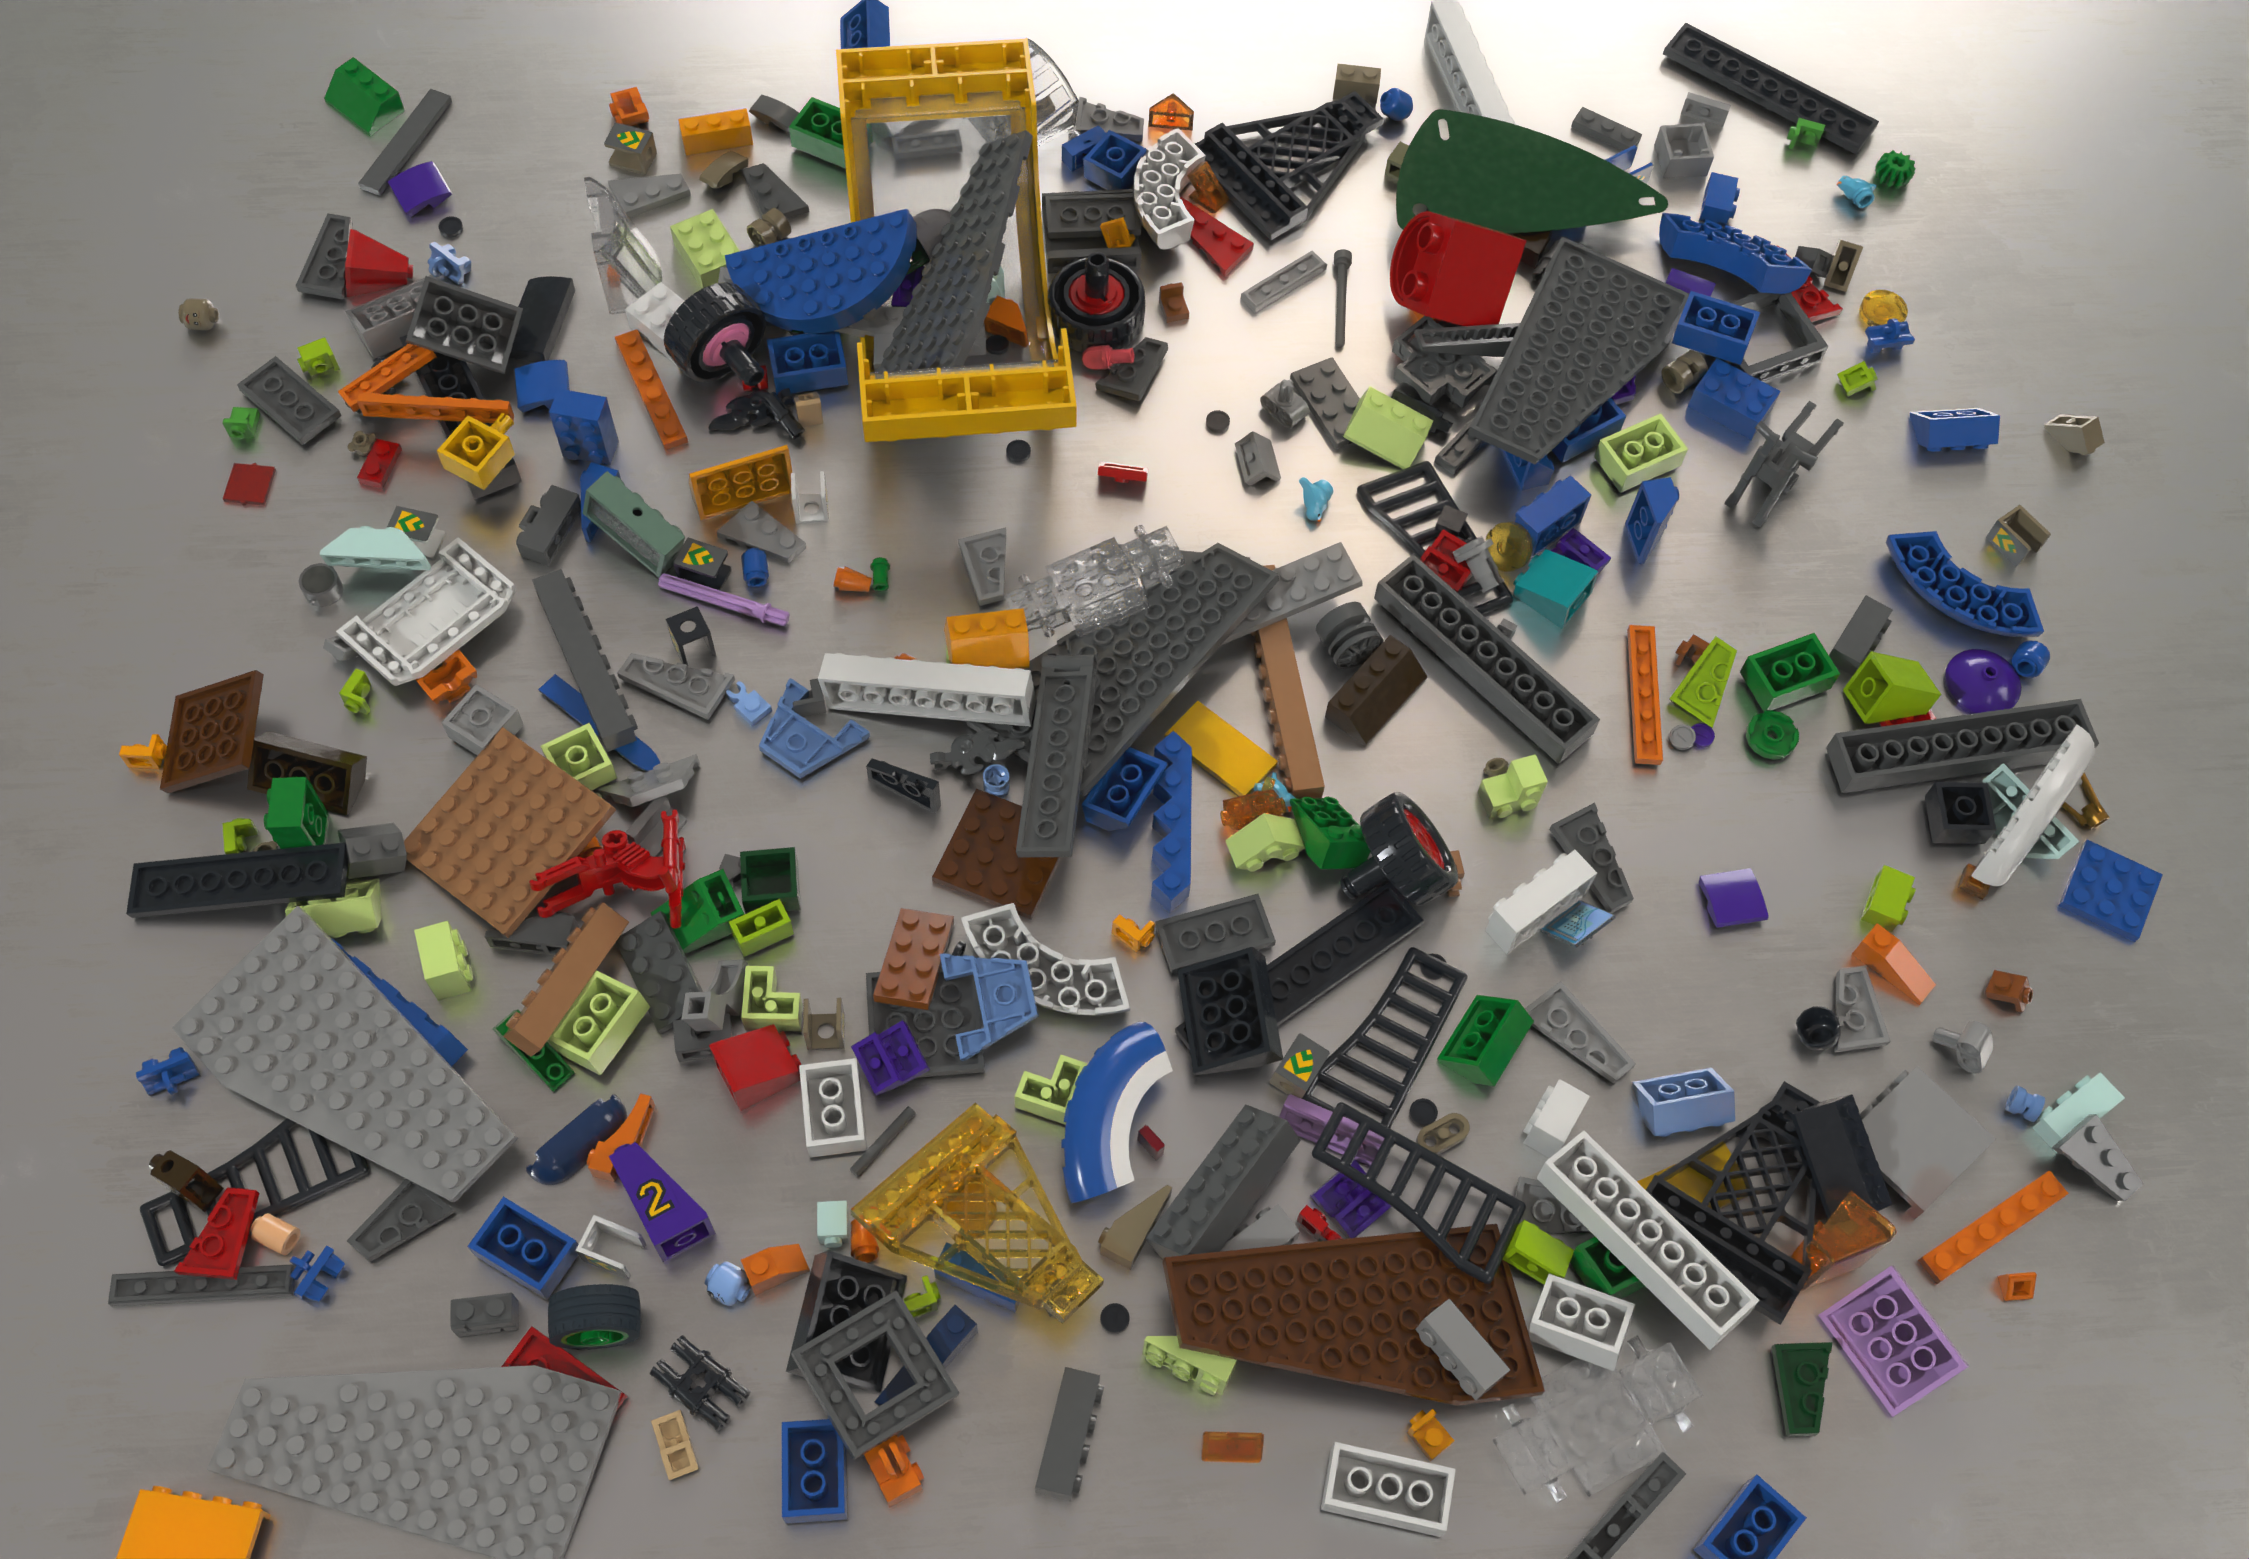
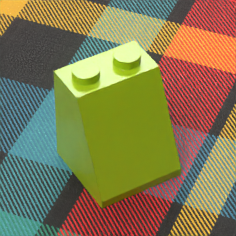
M1872 651L1843 688L1844 693L1864 723L1867 724L1927 714L1942 695L1918 661Z

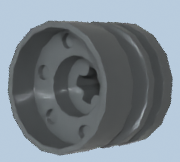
M1349 602L1336 607L1328 612L1316 626L1317 634L1325 647L1329 648L1328 652L1337 667L1341 669H1348L1362 664L1384 641L1380 633L1377 632L1378 630L1375 625L1370 623L1371 619L1360 602Z

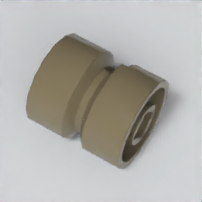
M771 208L762 215L761 219L753 221L746 228L749 238L756 247L775 243L777 240L781 241L791 233V226L787 218L776 208Z
M1689 350L1665 366L1661 371V377L1670 391L1680 394L1704 377L1708 371L1707 364L1698 352Z

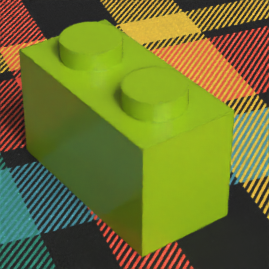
M1884 865L1875 876L1861 920L1873 925L1878 923L1890 932L1898 924L1903 925L1908 915V910H1905L1906 903H1910L1916 889L1912 887L1915 877Z
M780 899L729 921L733 937L743 957L794 935L791 920Z
M1524 1219L1517 1226L1503 1260L1545 1285L1548 1274L1565 1278L1574 1249L1565 1245L1560 1239L1547 1234L1537 1225L1529 1223Z

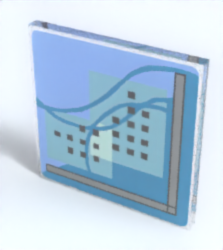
M1578 900L1540 930L1548 936L1577 948L1580 945H1584V942L1589 938L1592 939L1594 934L1616 919V916L1582 900Z

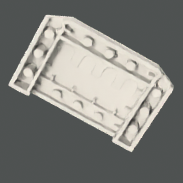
M459 537L438 552L441 559L432 565L430 570L423 572L363 620L356 615L336 631L346 644L394 686L422 678L505 613L517 590L514 583Z

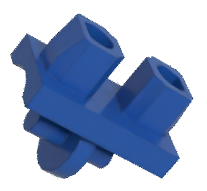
M1896 318L1889 319L1887 324L1870 326L1865 330L1868 337L1867 345L1871 353H1879L1883 348L1889 347L1893 350H1900L1904 345L1913 344L1915 341L1914 336L1909 331L1907 321L1899 322Z
M182 1047L170 1051L169 1059L160 1063L157 1059L143 1062L142 1070L136 1072L138 1081L141 1082L149 1096L164 1089H167L170 1095L178 1093L176 1084L200 1075L197 1066Z
M326 1245L312 1266L309 1263L315 1256L314 1253L307 1250L302 1259L292 1256L289 1262L296 1267L290 1274V1277L298 1280L303 1272L307 1273L294 1291L295 1296L300 1299L304 1296L310 1300L320 1302L328 1290V1287L315 1280L321 1270L336 1278L345 1265L341 1259L333 1254L334 1249Z

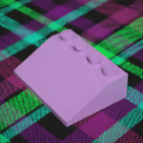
M1895 1266L1888 1267L1819 1314V1317L1892 1417L1969 1367Z

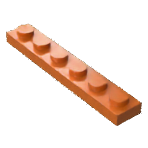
M638 330L615 336L616 344L664 449L668 450L688 443L685 431Z
M359 393L357 399L363 416L462 422L467 416H470L482 423H494L499 415L504 413L505 416L508 415L514 421V413L510 402L503 400L441 398L424 395L404 396L401 394L386 395L378 393Z
M1629 625L1627 634L1634 759L1636 764L1661 765L1663 750L1655 626Z
M2049 1170L1928 1252L1918 1261L1934 1282L1938 1284L2069 1193Z

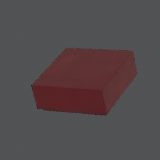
M1148 1125L1142 1127L1138 1131L1137 1141L1155 1160H1158L1164 1153L1165 1144Z

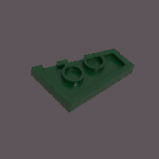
M1833 1342L1774 1344L1771 1347L1786 1437L1816 1436L1820 1432L1825 1380L1828 1378V1360Z

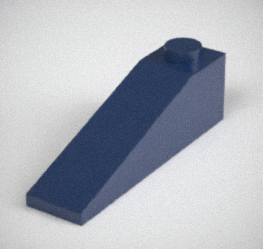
M954 1305L927 1335V1341L945 1369L978 1333L977 1323L957 1305ZM904 1365L874 1401L876 1405L881 1406L915 1385Z

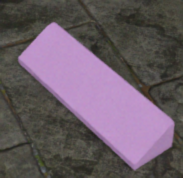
M1289 1094L1279 1117L1287 1120L1298 1136L1317 1143L1333 1112ZM1343 1117L1327 1148L1344 1154L1359 1124ZM1369 1130L1354 1159L1370 1166L1384 1138Z

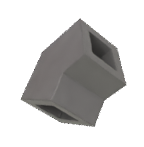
M1503 618L1497 628L1511 640L1518 625Z
M725 854L719 869H724L731 886H734L742 879L740 857Z

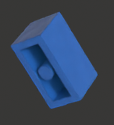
M1711 172L1705 189L1699 221L1705 222L1706 219L1725 227L1729 218H1734L1737 205L1733 203L1737 202L1740 188H1737L1739 178Z

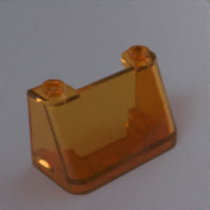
M1850 1191L1825 1224L1818 1221L1814 1225L1813 1240L1806 1247L1808 1259L1811 1261L1812 1272L1801 1291L1863 1266L1892 1241L1897 1234L1895 1226ZM1804 1239L1790 1256L1801 1264Z

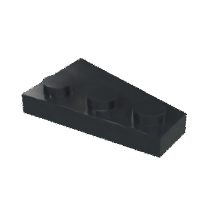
M873 758L867 764L868 779L935 814L940 808L939 781Z

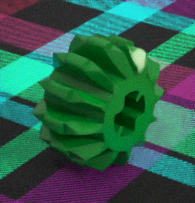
M1892 150L1890 153H1884L1876 163L1875 178L1880 179V184H1887L1888 188L1894 186L1896 189L1900 186L1906 187L1915 174V161L1910 160V155H1903L1902 151L1896 153Z

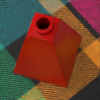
M350 229L345 263L346 297H354L407 285L408 279H413L414 265L409 264V257L357 230Z

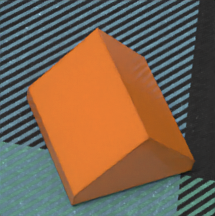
M2035 1272L1998 1276L2004 1300L2033 1299L2037 1274Z

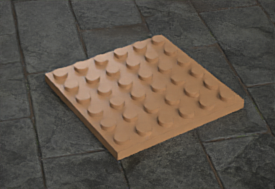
M502 727L488 746L479 753L404 840L407 853L406 860L509 938L554 885L552 884L542 891H533L529 881H537L536 873H541L578 856L614 814L616 809Z

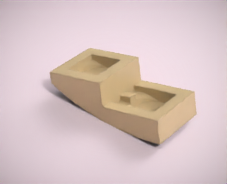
M678 1410L652 1420L651 1423L668 1479L672 1480L698 1470L699 1467L682 1411Z

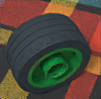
M593 1284L567 1288L550 1296L548 1305V1334L550 1343L556 1347L576 1350L611 1348L633 1342L640 1336L639 1292L634 1288L613 1284Z

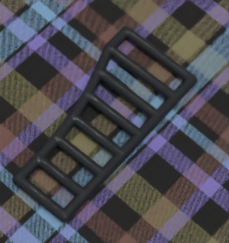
M1429 461L1421 462L1367 482L1357 488V492L1369 512L1406 543L1419 559L1425 552L1419 543L1439 536L1441 530L1432 527L1410 535L1401 526L1441 512L1445 505L1459 510ZM1425 472L1430 480L1429 483L1375 502L1369 493ZM1435 490L1442 500L1394 519L1383 511ZM1465 521L1461 529L1465 537L1462 541L1469 543L1477 537L1467 521ZM1477 581L1462 587L1458 594L1464 598L1481 591L1482 587ZM1505 582L1499 583L1496 586L1501 597L1474 608L1481 614H1485L1511 604L1514 601V597Z
M1415 947L1409 948L1397 972L1375 1007L1355 1032L1326 1059L1302 1099L1333 1112L1335 1107L1312 1096L1319 1082L1383 1115L1381 1124L1391 1129L1468 979L1467 974ZM1417 960L1455 979L1449 992L1410 973L1409 971L1414 961ZM1405 982L1443 1001L1438 1013L1435 1014L1396 994L1402 983ZM1391 1003L1432 1025L1424 1037L1382 1014ZM1376 1024L1420 1048L1414 1059H1411L1366 1036V1034ZM1359 1044L1408 1069L1403 1081L1399 1082L1347 1054ZM1337 1063H1340L1396 1092L1390 1106L1326 1073Z
M1343 1102L1336 1105L1312 1150L1313 1158L1363 1186L1401 1213L1429 1238L1458 1269L1485 1284H1490L1493 1281L1525 1212L1526 1204L1523 1201ZM1345 1116L1359 1125L1340 1160L1326 1152V1149ZM1370 1130L1383 1137L1384 1140L1365 1175L1352 1167L1351 1164ZM1394 1144L1410 1153L1391 1191L1376 1182V1179ZM1421 1158L1434 1165L1435 1168L1415 1209H1413L1401 1200L1400 1197ZM1446 1172L1461 1180L1436 1231L1423 1217ZM1472 1186L1486 1194V1198L1458 1253L1446 1241V1238ZM1499 1201L1510 1207L1512 1211L1485 1269H1482L1469 1262V1259L1496 1202Z
M286 1118L254 1145L207 1174L215 1181L227 1176L231 1188L245 1189L238 1168L254 1158L270 1206L254 1213L253 1224L259 1216L262 1217L267 1213L273 1216L279 1215L366 1175L369 1172V1167L365 1157L349 1150L355 1167L338 1174L325 1138L308 1129L327 1180L310 1187L289 1131L298 1123ZM278 1139L299 1193L283 1200L264 1152ZM195 1180L191 1181L187 1187L192 1188ZM169 1192L140 1206V1213L158 1265L166 1266L186 1257L191 1249L189 1246L193 1242L195 1234L183 1199L173 1192ZM216 1199L206 1211L208 1216L217 1204ZM171 1204L184 1245L167 1252L154 1212Z

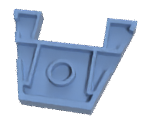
M790 678L787 681L783 696L779 699L778 708L773 718L770 719L762 737L759 749L801 779L866 741L870 737V732L851 719L834 738L794 712L793 702L806 699L809 696V690Z
M940 954L944 979L946 981L974 975L984 1025L982 1029L955 1035L961 1061L969 1059L1039 1017L1027 961Z

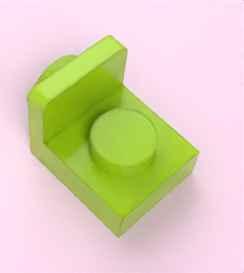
M1865 361L1837 374L1847 396H1851L1867 387H1870L1871 391L1876 390L1875 381L1878 380V377L1873 367L1868 369Z
M357 668L339 694L345 708L353 713L362 712L368 715L370 708L364 698L370 691L371 683L366 673Z
M237 818L231 822L222 823L225 854L243 853V851L247 850L245 837L258 835L257 828L251 819Z
M927 1275L922 1277L926 1293L922 1295L921 1293H913L904 1298V1303L914 1319L938 1310L937 1300L941 1299V1295L936 1282L930 1283Z

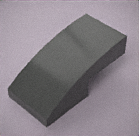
M762 94L749 110L751 114L766 125L772 122L788 134L789 126L799 114L798 111L785 103Z

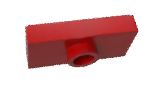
M1101 462L1098 467L1099 476L1114 477L1115 481L1121 483H1129L1130 480L1146 482L1149 469L1144 467Z

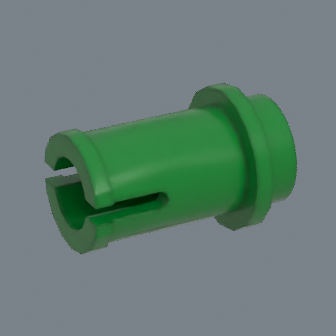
M875 558L870 565V569L873 571L872 588L879 592L886 591L889 588L888 571L890 570V564L886 558Z

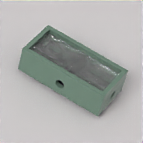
M608 471L586 490L583 514L657 577L666 573L674 565V561L685 540V536L680 528L667 522L657 509H652L638 493L630 491L619 477L611 475Z

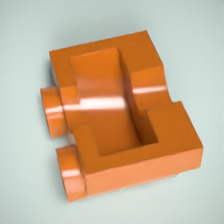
M637 87L610 93L613 103H610L609 107L616 123L634 126L649 121L648 110L642 102Z
M457 650L445 659L440 668L431 670L422 678L415 679L436 704L443 700H448L449 703H452L463 697L471 689L468 684L472 678H477L476 669L460 650Z

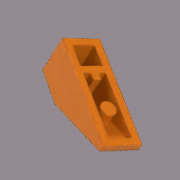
M1878 923L1852 953L1919 1005L1936 986L1904 944Z

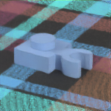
M738 681L736 684L740 692L734 694L728 689L726 690L727 697L731 702L736 703L734 705L735 710L753 727L772 712V708L755 690L748 694L745 685Z

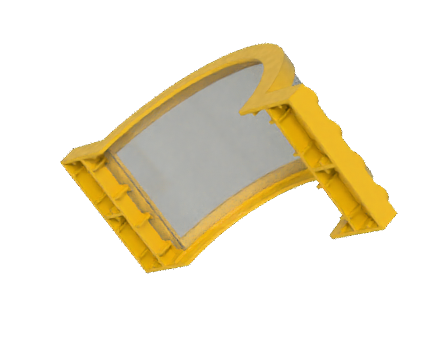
M1028 38L836 49L840 115L851 223L906 208L912 217L929 209H943L951 212L953 206L958 203L961 196L960 191L970 177V169L976 164L980 156L979 150L985 143H990L999 138L1025 130L1033 135L1028 158L1022 161L1021 173L1017 180L1020 190L1014 213L1011 217L1008 216L1006 231L1002 239L1005 249L1000 265L1004 270L1005 299H1011L1019 305L1026 326L1029 345L1025 348L1009 341V349L1006 353L994 355L986 350V355L968 356L963 366L875 372L874 337L869 335L860 337V342H857L865 442H892L904 439L946 438L960 435L1000 434L1003 432L1076 427L1077 405L1066 328H1061L1060 346H1058L1057 355L1048 304L1039 187L1037 108ZM893 295L881 307H892ZM985 331L986 340L990 336L994 335L992 333Z

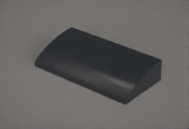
M546 276L529 279L518 306L523 308L509 358L534 363L549 360L575 293L572 278Z

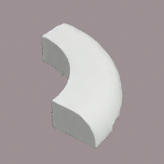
M1179 128L1161 136L1155 145L1147 148L1146 154L1138 162L1134 176V202L1137 214L1152 240L1159 248L1164 250L1190 240L1195 219L1185 208L1179 193L1188 183L1201 177L1206 156Z
M2079 725L2074 727L2048 762L2030 792L2007 823V826L2002 829L1971 875L1973 878L1988 885L2002 886L2010 879L2030 852L2093 758L2095 753L2094 742L2090 734Z
M1014 903L961 917L967 937L979 958L1027 961L1036 1004L1051 1010L1074 1015L1098 1016L1130 1011L1116 957L1096 960H1075L1064 957L1062 954L1039 943L1031 935L1021 921Z

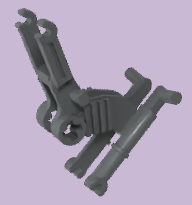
M1811 401L1804 406L1801 413L1785 430L1782 441L1779 440L1780 435L1774 433L1765 423L1760 421L1755 429L1766 441L1763 446L1758 448L1747 469L1741 475V479L1734 491L1729 495L1724 504L1732 509L1739 502L1752 478L1758 477L1772 488L1752 522L1761 527L1767 521L1768 514L1780 498V494L1782 492L1787 494L1798 480L1799 475L1795 472L1801 465L1810 471L1818 459L1817 455L1832 437L1838 433L1839 428L1843 426L1844 422L1836 419L1814 445L1796 433L1817 406Z

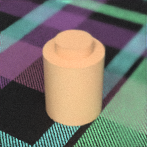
M269 1213L262 1217H257L250 1229L252 1240L281 1255L289 1254L296 1246L300 1237L299 1228Z

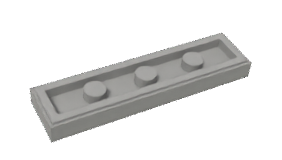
M1311 250L1242 292L1240 299L1256 313L1327 270V264Z

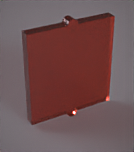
M234 463L224 492L223 501L241 503L243 506L247 504L265 505L276 468L261 466L256 463L252 465Z

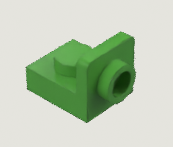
M1799 118L1796 126L1790 127L1787 139L1790 140L1788 148L1793 150L1796 141L1817 147L1825 125Z
M233 407L230 418H224L222 424L229 437L238 439L254 438L260 412L258 408Z

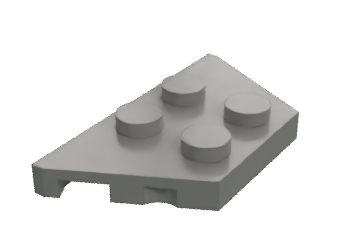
M697 754L670 764L660 763L654 766L653 770L645 773H632L627 777L628 779L600 788L599 791L604 800L612 797L615 803H624L627 806L634 807L684 789L688 784V780L694 775L693 768L699 767L700 762Z

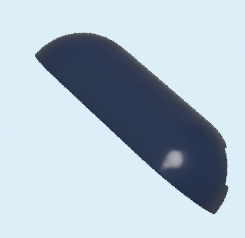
M612 1094L610 1100L605 1102L601 1098L598 1099L536 1151L535 1155L538 1158L534 1164L526 1167V1172L529 1176L541 1184L555 1185L565 1182L587 1164V1158L591 1149L596 1148L598 1141L605 1142L627 1119V1111L620 1098Z

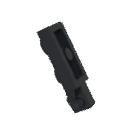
M1397 389L1394 390L1391 398L1433 420L1429 431L1435 433L1436 429H1439L1446 433L1450 432L1453 423L1442 418L1444 412Z

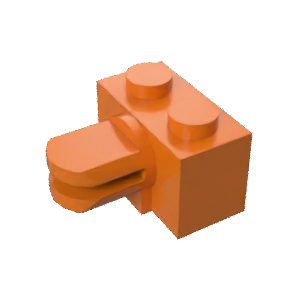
M903 1434L899 1437L894 1435L864 1454L889 1508L922 1490L920 1481L924 1479V1476L917 1462L910 1463L906 1453L911 1450Z

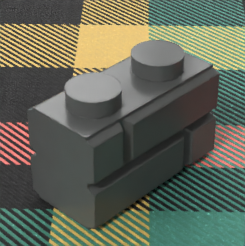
M513 1293L451 1300L450 1308L451 1330L458 1337L501 1332L503 1329L505 1331L519 1330L518 1300Z

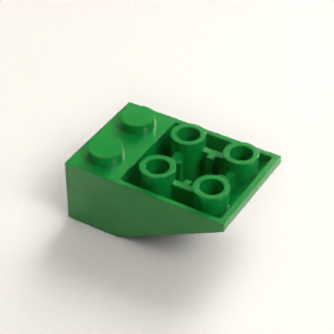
M1329 796L1324 798L1303 797L1301 799H1290V805L1307 855L1320 869L1356 868L1368 860L1370 850L1363 837L1361 826L1339 804L1337 799Z
M724 869L699 878L683 889L681 926L672 929L685 954L732 934L729 921L745 915ZM668 900L650 913L651 916L662 911L666 914L670 923Z

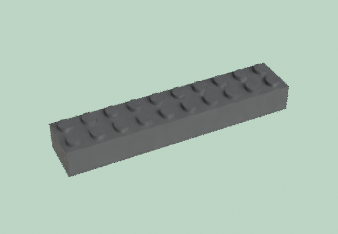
M1414 554L1378 582L1374 599L1558 764L1594 734L1600 718Z
M2075 699L1835 733L1826 749L1841 792L1848 793L1993 772L2003 763L2009 769L2048 764L2076 725H2079L2090 734L2094 742V748L2099 745L2082 700Z

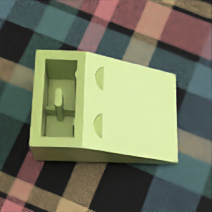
M1146 1336L1144 1340L1142 1354L1147 1356V1362L1161 1368L1164 1365L1172 1369L1173 1375L1184 1381L1191 1379L1199 1383V1388L1211 1395H1215L1216 1392L1221 1395L1223 1394L1238 1363V1360L1179 1348L1177 1336Z

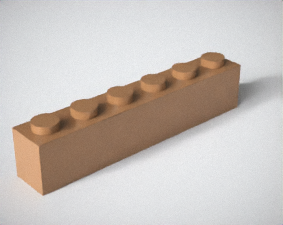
M604 902L595 909L591 906L581 918L584 924L580 929L576 927L566 939L569 945L566 949L561 948L553 957L552 962L555 964L552 969H546L537 980V983L540 984L535 992L531 990L521 1002L525 1007L520 1014L516 1011L506 1023L509 1029L503 1037L530 1057L542 1049L629 924V921Z

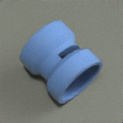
M2016 1085L2007 1099L2005 1110L2013 1114L2020 1113L2024 1116V1119L2035 1122L2042 1112L2045 1097L2039 1094H2029L2025 1088Z

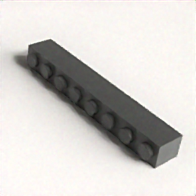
M562 569L532 579L537 596L606 752L637 741L634 730L638 729L636 721L632 714L628 716L625 711L629 709L627 701L623 694L618 695L616 691L620 687L615 675H609L607 671L611 667L606 655L600 656L598 650L602 649L597 635L591 636L592 624L588 615L582 616L581 611H584V607L580 597H574L572 594L576 590L571 578H565Z

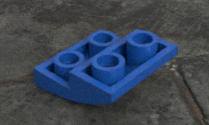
M565 360L541 361L515 368L517 407L523 413L541 405H545L550 409L558 388L570 390L568 366Z

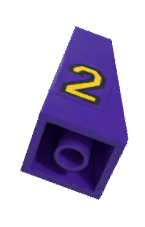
M636 1142L631 1145L624 1144L619 1146L609 1156L662 1262L716 1234L707 1213Z

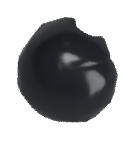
M1813 1006L1804 1010L1797 1018L1796 1026L1799 1039L1810 1050L1825 1051L1835 1046L1841 1036L1837 1015L1826 1007Z

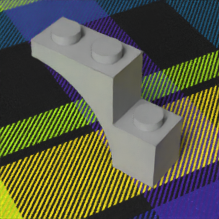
M743 959L718 961L714 979L706 992L685 993L681 1020L695 1031H715L723 1029L726 1013H730V1016H740L743 1003L745 968L748 966V963Z

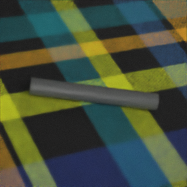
M907 1106L855 1162L850 1171L858 1177L914 1117L915 1111Z

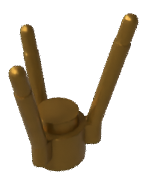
M2084 772L2081 776V785L2091 803L2081 809L2082 815L2066 802L2063 803L2062 807L2074 816L2081 826L2088 824L2092 829L2104 823L2110 817L2100 804Z

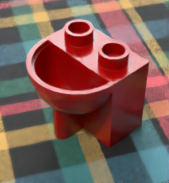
M1421 212L1410 220L1396 243L1390 266L1392 295L1401 306L1427 317L1462 326L1499 324L1526 240L1434 212Z

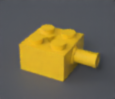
M501 413L497 420L489 427L467 416L437 449V454L443 468L485 490L515 455L509 437L504 435L514 425V421L508 415L505 416L504 413Z

